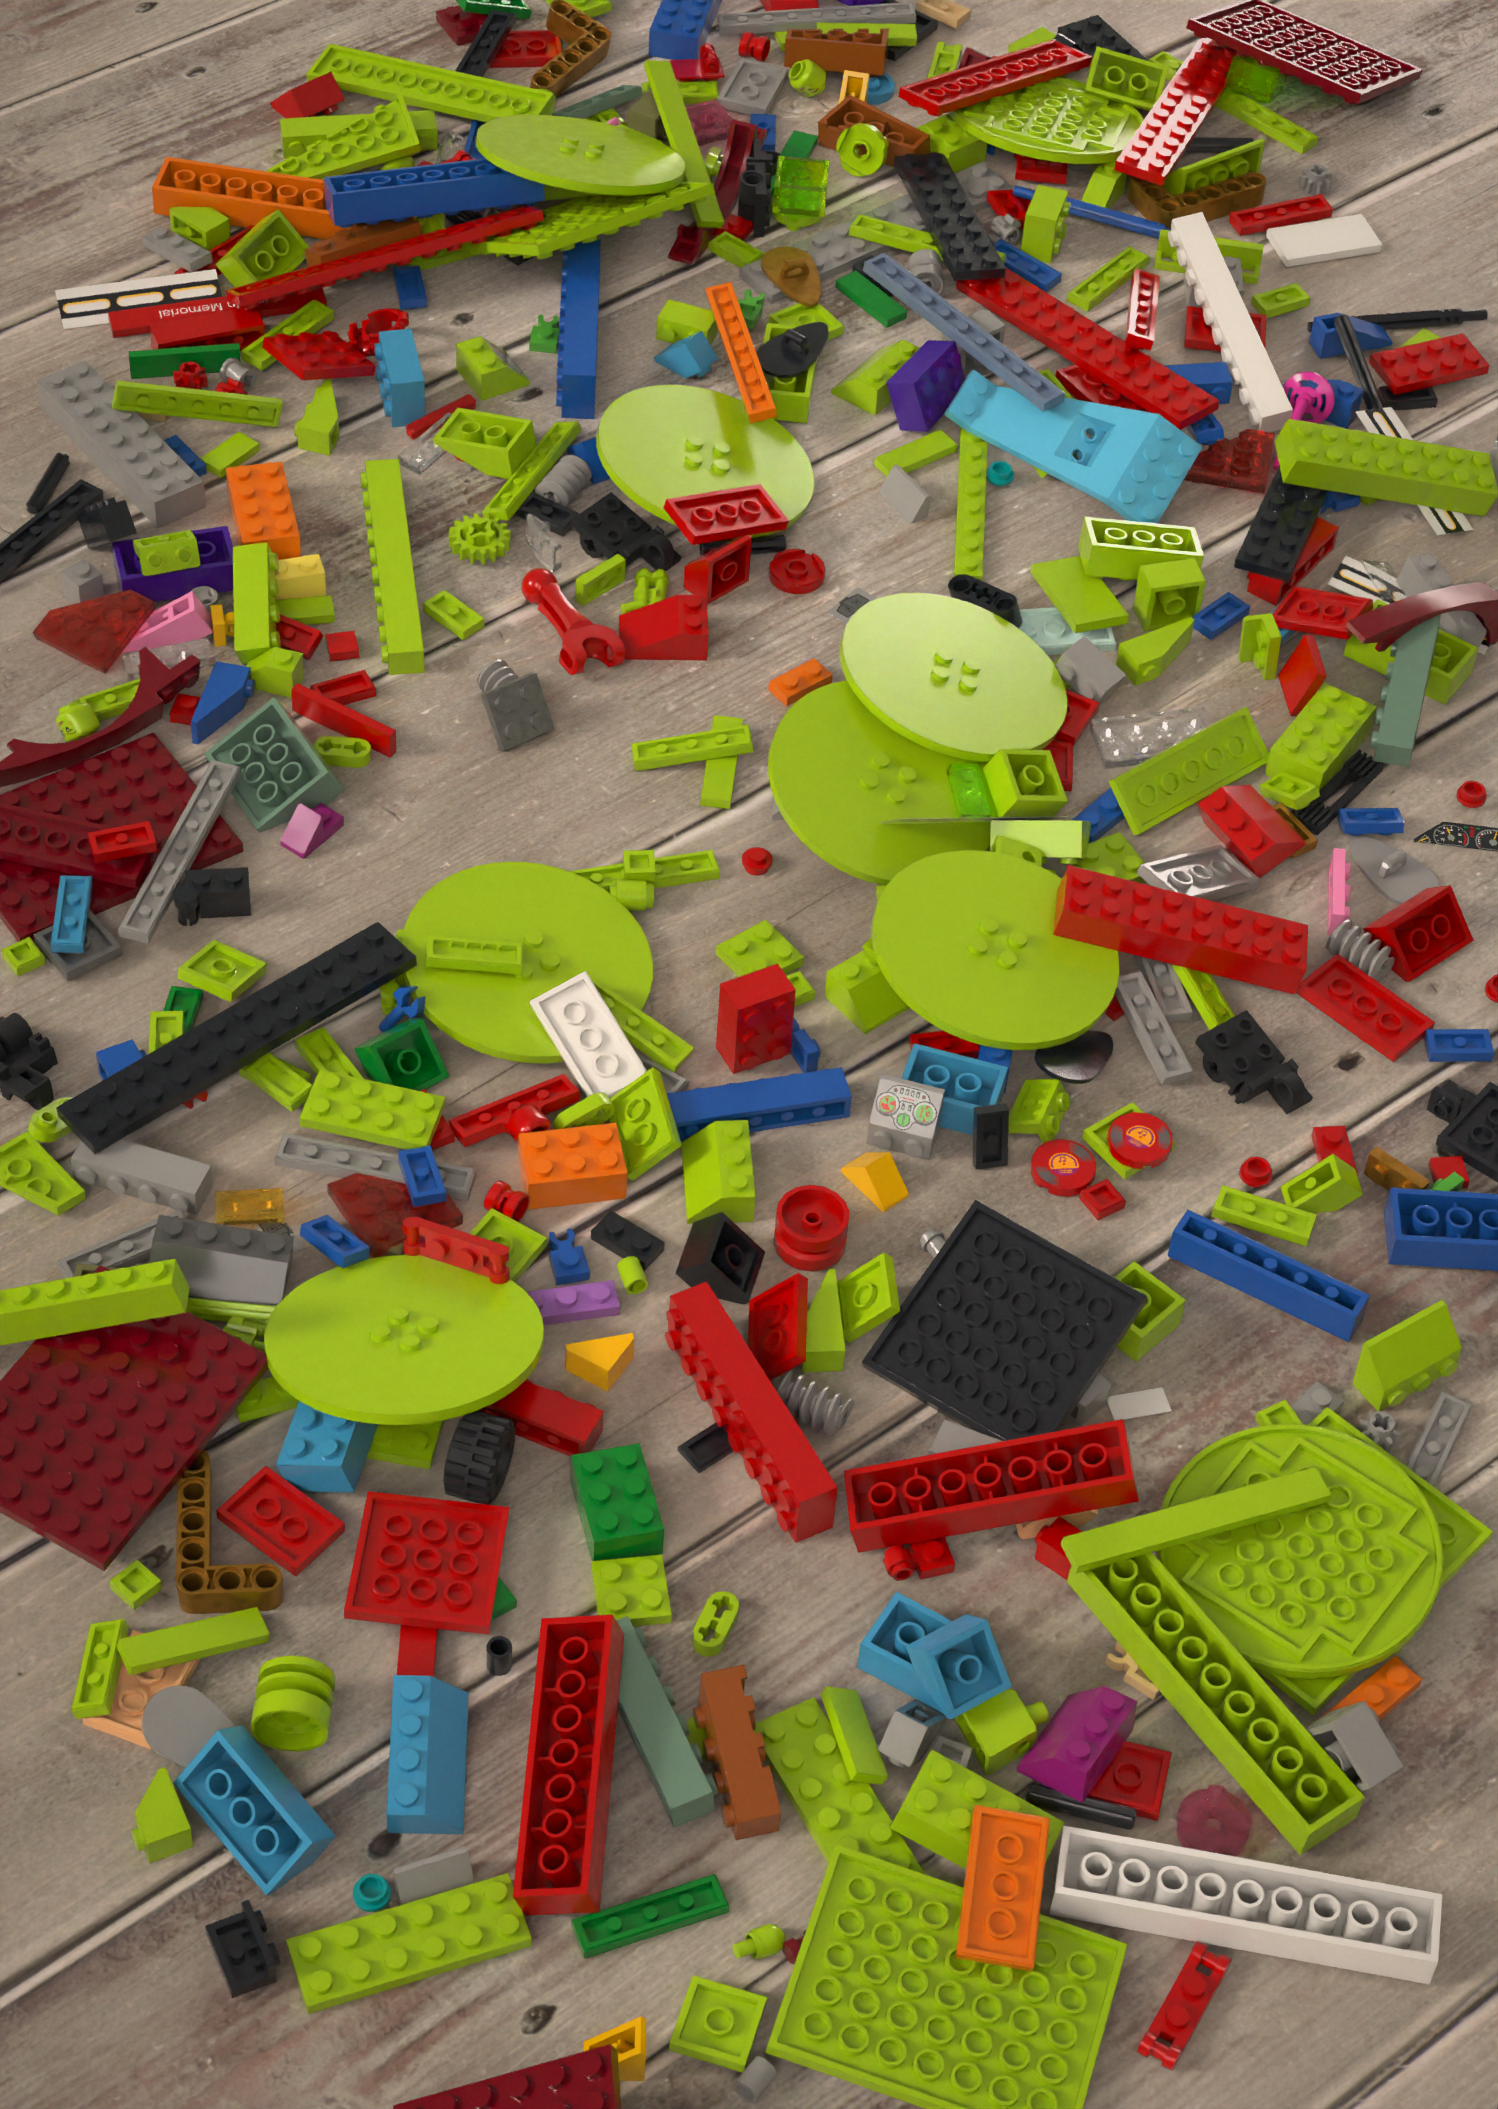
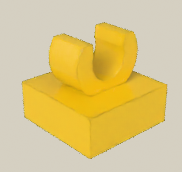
M222 604L210 605L215 647L226 646V635L234 637V625H231L234 624V612L224 615Z

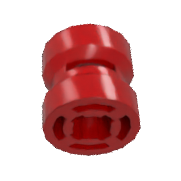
M745 31L739 43V55L746 58L752 56L756 61L765 62L770 51L771 40L769 37H756L754 33Z
M498 1180L489 1189L484 1200V1208L487 1211L493 1208L519 1222L529 1207L530 1197L522 1191L515 1192L511 1190L509 1184Z

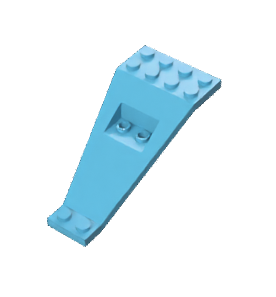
M972 370L944 413L945 416L965 431L1102 501L1126 520L1155 524L1159 522L1202 449L1201 445L1160 414L1064 398V402L1043 412L1015 389L996 386L976 370ZM1086 432L1091 435V439L1086 436ZM1073 453L1077 454L1078 460L1073 457Z

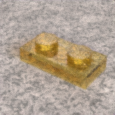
M283 1188L215 1191L216 1224L243 1225L284 1222Z

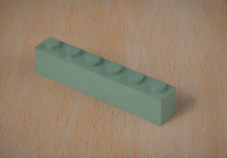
M1441 614L1415 626L1392 644L1390 657H1395L1394 663L1388 662L1385 679L1390 680L1389 685L1383 684L1380 702L1385 703L1384 708L1378 707L1375 725L1380 726L1379 731H1373L1370 748L1375 749L1374 761L1410 767Z
M626 1616L616 1620L624 1633L618 1710L668 1817L675 1828L714 1812L713 1796L718 1794V1789L711 1773L704 1775L700 1765L704 1764L697 1744H689L686 1735H689V1729L681 1713L675 1715L672 1708L675 1705V1701L667 1684L661 1686L658 1679L661 1676V1672L653 1655L647 1657L644 1648H647V1643L641 1628L637 1627L634 1629L629 1617Z

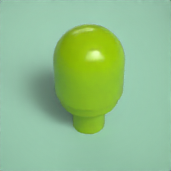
M765 1924L753 1928L750 1932L746 1933L745 1940L732 1945L733 1953L737 1959L751 1955L753 1959H763L775 1955L783 1949L785 1934L775 1924Z

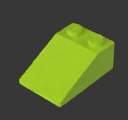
M457 408L433 438L434 444L486 475L502 479H509L536 446L532 420L464 408Z

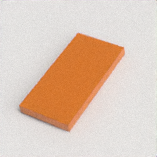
M980 1805L974 1806L955 1958L1026 1971L1033 1970L1050 1818Z

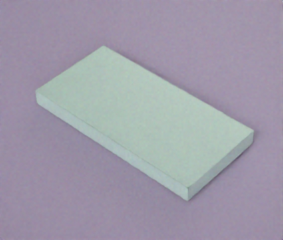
M1056 607L1020 609L1023 623L1019 629L1034 640L1047 655L1062 654L1083 636L1091 641L1101 652L1115 651L1116 641L1111 627L1074 633Z

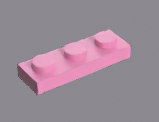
M1333 848L1328 868L1327 935H1331L1336 927L1350 917V906H1345V902L1348 903L1350 896V884H1345V880L1348 881L1351 866L1350 862H1345L1346 849Z

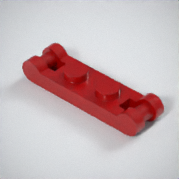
M408 1217L403 1220V1233L406 1234V1239L403 1241L405 1254L409 1256L422 1255L489 1277L490 1281L495 1284H504L509 1281L510 1271L509 1267L506 1266V1262L509 1260V1248L507 1246L419 1217Z
M1199 1941L1193 1946L1186 1963L1137 2049V2053L1146 2058L1151 2055L1162 2061L1161 2066L1173 2071L1232 1962V1958L1222 1953L1218 1956L1208 1951V1946ZM1200 1964L1213 1970L1209 1977L1197 1971ZM1159 2037L1171 2043V2046L1168 2047L1158 2042Z

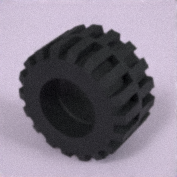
M478 1410L461 1418L452 1437L445 1462L443 1481L447 1495L478 1504L491 1505L502 1489L512 1459L515 1443V1428L512 1420Z

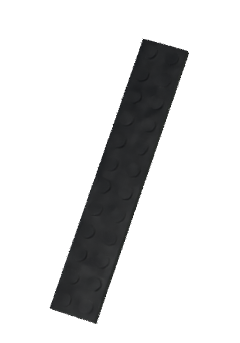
M376 922L56 1107L58 1117L94 1154H97L417 966L416 956L384 926Z

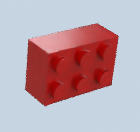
M778 964L720 983L716 1049L733 1074L753 1069L760 1064L778 1060L790 1054L796 989Z

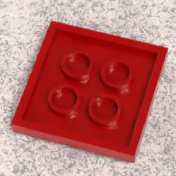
M324 331L322 334L301 332L295 336L276 334L275 337H264L262 348L302 381L374 376L376 365L368 360L364 354L354 349L352 344L344 341L339 337L338 333L333 331Z

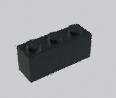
M115 497L83 507L85 513L77 516L88 549L137 533L126 500L116 502Z

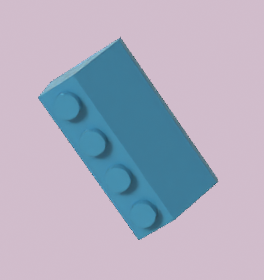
M393 1675L387 1795L388 1833L464 1834L469 1693L433 1676Z
M242 1725L217 1730L173 1782L266 1896L271 1895L313 1864L336 1837Z

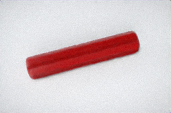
M466 394L407 424V436L415 440L441 427L457 408L474 410L476 408L475 398L470 394Z

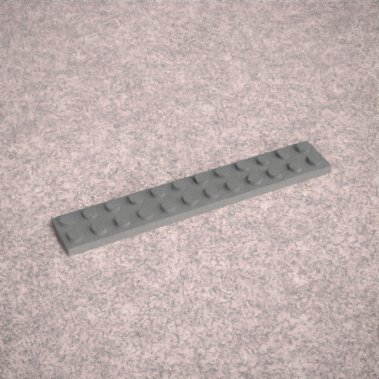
M982 162L955 173L976 213L990 207L986 199L989 190L1014 189L1013 186ZM909 194L862 214L928 232ZM857 217L789 246L801 249L812 257L818 270L820 282L853 268V265L870 255L876 257L896 248L850 236L849 227ZM761 259L740 268L739 277L759 294L765 293V299L771 304L788 297L765 275L761 268Z

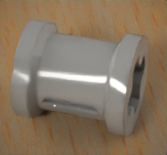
M231 357L227 359L220 369L222 379L227 380L231 378L244 383L245 388L243 390L245 391L250 390L256 382V372L250 368L243 367L237 358Z

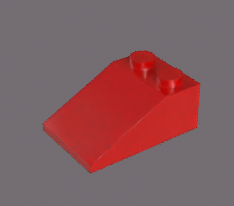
M676 595L619 615V638L625 646L624 660L707 661L709 636L707 595Z

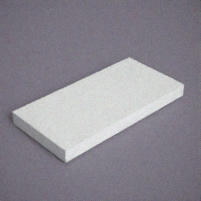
M1362 214L1269 228L1266 233L1267 239L1286 267L1378 253L1382 249V243Z
M586 971L530 1001V1006L586 1098L592 1094L603 1092L610 1099L647 1072Z

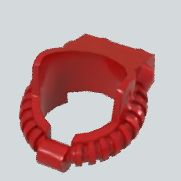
M384 308L375 310L367 315L369 319L362 321V328H358L356 322L349 325L350 331H347L350 341L348 343L352 344L354 349L366 357L375 356L374 344L379 343V332L405 329L409 325V314L400 309ZM396 321V324L392 327V322Z

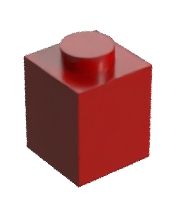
M1059 1516L1050 1526L1046 1524L1038 1532L1035 1538L1037 1548L1034 1559L1067 1580L1071 1564L1061 1546V1541L1063 1537L1082 1531Z

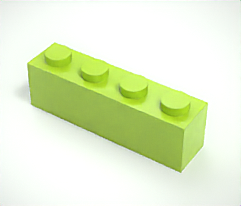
M267 542L233 547L235 653L242 665L247 664L248 661L273 647H281L280 635L276 631V623L280 622V612L278 605H275V597L279 596L280 593L278 580L275 579V571L279 570V561L277 554L272 553Z

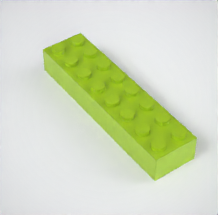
M1289 418L1275 440L1283 483L1412 505H1422L1483 517L1498 497V487L1489 453Z

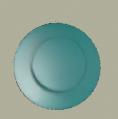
M996 461L987 469L986 478L995 486H1005L1013 481L1014 472L1009 463Z
M378 1874L364 1875L354 1885V1903L363 1911L377 1912L385 1908L390 1902L391 1887L387 1880Z

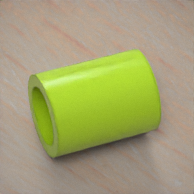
M629 1256L620 1260L617 1264V1270L626 1292L636 1295L645 1291L649 1283L639 1259L635 1256Z

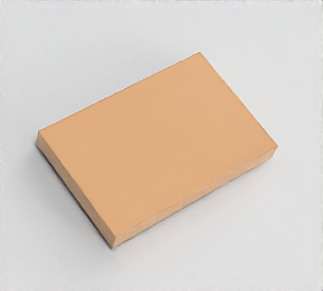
M133 1630L130 1636H135L143 1633ZM200 1659L130 1676L122 1660L111 1714L82 1718L83 1725L151 1749L142 1731V1715L147 1703L157 1692L164 1688L177 1685L186 1686Z

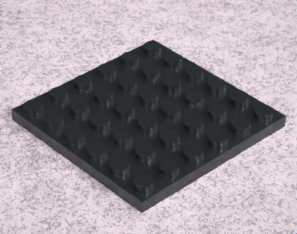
M975 1200L902 1303L900 1312L893 1316L862 1360V1365L864 1368L962 1426L998 1440L1007 1441L1060 1431L1148 1300L1146 1295Z

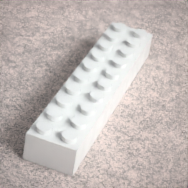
M1063 1825L1049 1915L1189 1941H1199L1211 1945L1430 1985L1439 1957L1442 1894Z

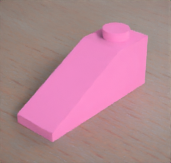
M193 591L118 629L119 650L123 653L140 651L145 646L149 650L188 646L213 633L211 614Z

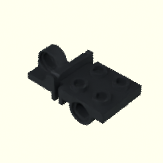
M753 139L752 157H747L746 171L740 175L738 216L753 222L754 237H764L765 227L770 226L771 178L782 172L783 157L780 153L760 149V139Z
M612 492L574 517L571 522V527L581 535L580 544L583 550L592 558H599L601 555H604L610 559L619 554L626 559L627 567L641 557L655 570L663 569L667 571L680 562L682 557L674 550L671 542L664 536V530L658 525L654 530H651L652 527Z
M1247 1010L1201 1034L1195 1041L1204 1054L1203 1067L1205 1072L1216 1083L1226 1081L1230 1087L1228 1091L1230 1096L1238 1093L1235 1099L1237 1105L1268 1091L1287 1115L1307 1104L1313 1098L1305 1088L1302 1079L1298 1076L1299 1066L1293 1059L1283 1063L1285 1057Z
M12 1013L6 1018L2 1016L0 1017L1 1094L9 1101L15 1095L24 1102H28L34 1109L40 1110L54 1100L50 1078L43 1074L49 1071L52 1066L58 1064L55 1050L51 1047L47 1037L42 1038L39 1032L33 1035L29 1024L18 1013Z

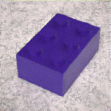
M928 340L886 382L900 430L928 432L944 415L966 380L955 341Z

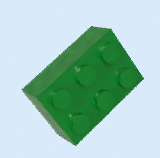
M640 1443L571 1455L570 1482L591 1561L663 1554L664 1527Z

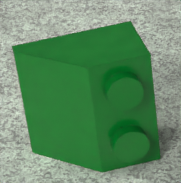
M423 1018L406 1020L354 1048L367 1077L371 1081L421 1091L449 1077Z

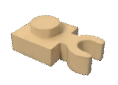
M1117 1641L1115 1650L1124 1657L1119 1658L1108 1653L1105 1664L1112 1670H1124L1126 1672L1123 1679L1125 1683L1155 1700L1160 1693L1159 1689Z

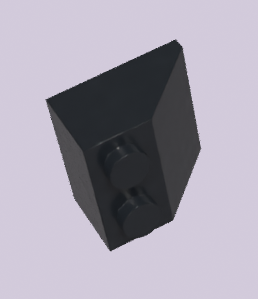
M719 1212L693 1223L675 1274L690 1287L707 1282L718 1299L744 1305L749 1302L765 1251L723 1212Z

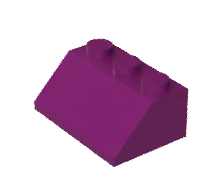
M1106 1686L1068 1695L1020 1761L1016 1771L1083 1803L1122 1747L1123 1742L1132 1733L1137 1701Z

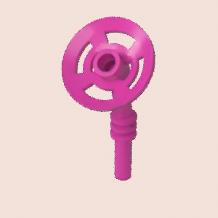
M1305 371L1297 373L1287 380L1283 387L1287 398L1289 389L1293 388L1290 396L1293 413L1290 419L1319 424L1331 414L1335 403L1334 391L1330 383L1323 376L1315 372ZM1300 380H1310L1317 383L1318 386L1316 389L1308 386L1302 387ZM1297 393L1299 396L1297 397L1295 404V395ZM1325 394L1326 406L1324 411L1321 412L1320 408L1323 403L1322 395ZM1317 397V406L1315 408L1313 404L1316 402ZM1311 413L1313 419L1303 418L1304 414ZM1278 455L1273 465V469L1276 471L1279 467Z

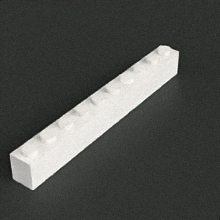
M1199 212L1172 219L1171 231L1168 232L1169 243L1171 247H1175L1177 250L1178 263L1180 266H1184L1186 270V280L1188 285L1194 288L1197 305H1202L1205 323L1211 325L1214 343L1216 345L1219 344L1221 347L1222 360L1230 367L1233 384L1238 385L1241 403L1247 405L1249 409L1248 415L1252 426L1256 425L1260 435L1281 430L1288 418H1291L1293 409L1203 213Z

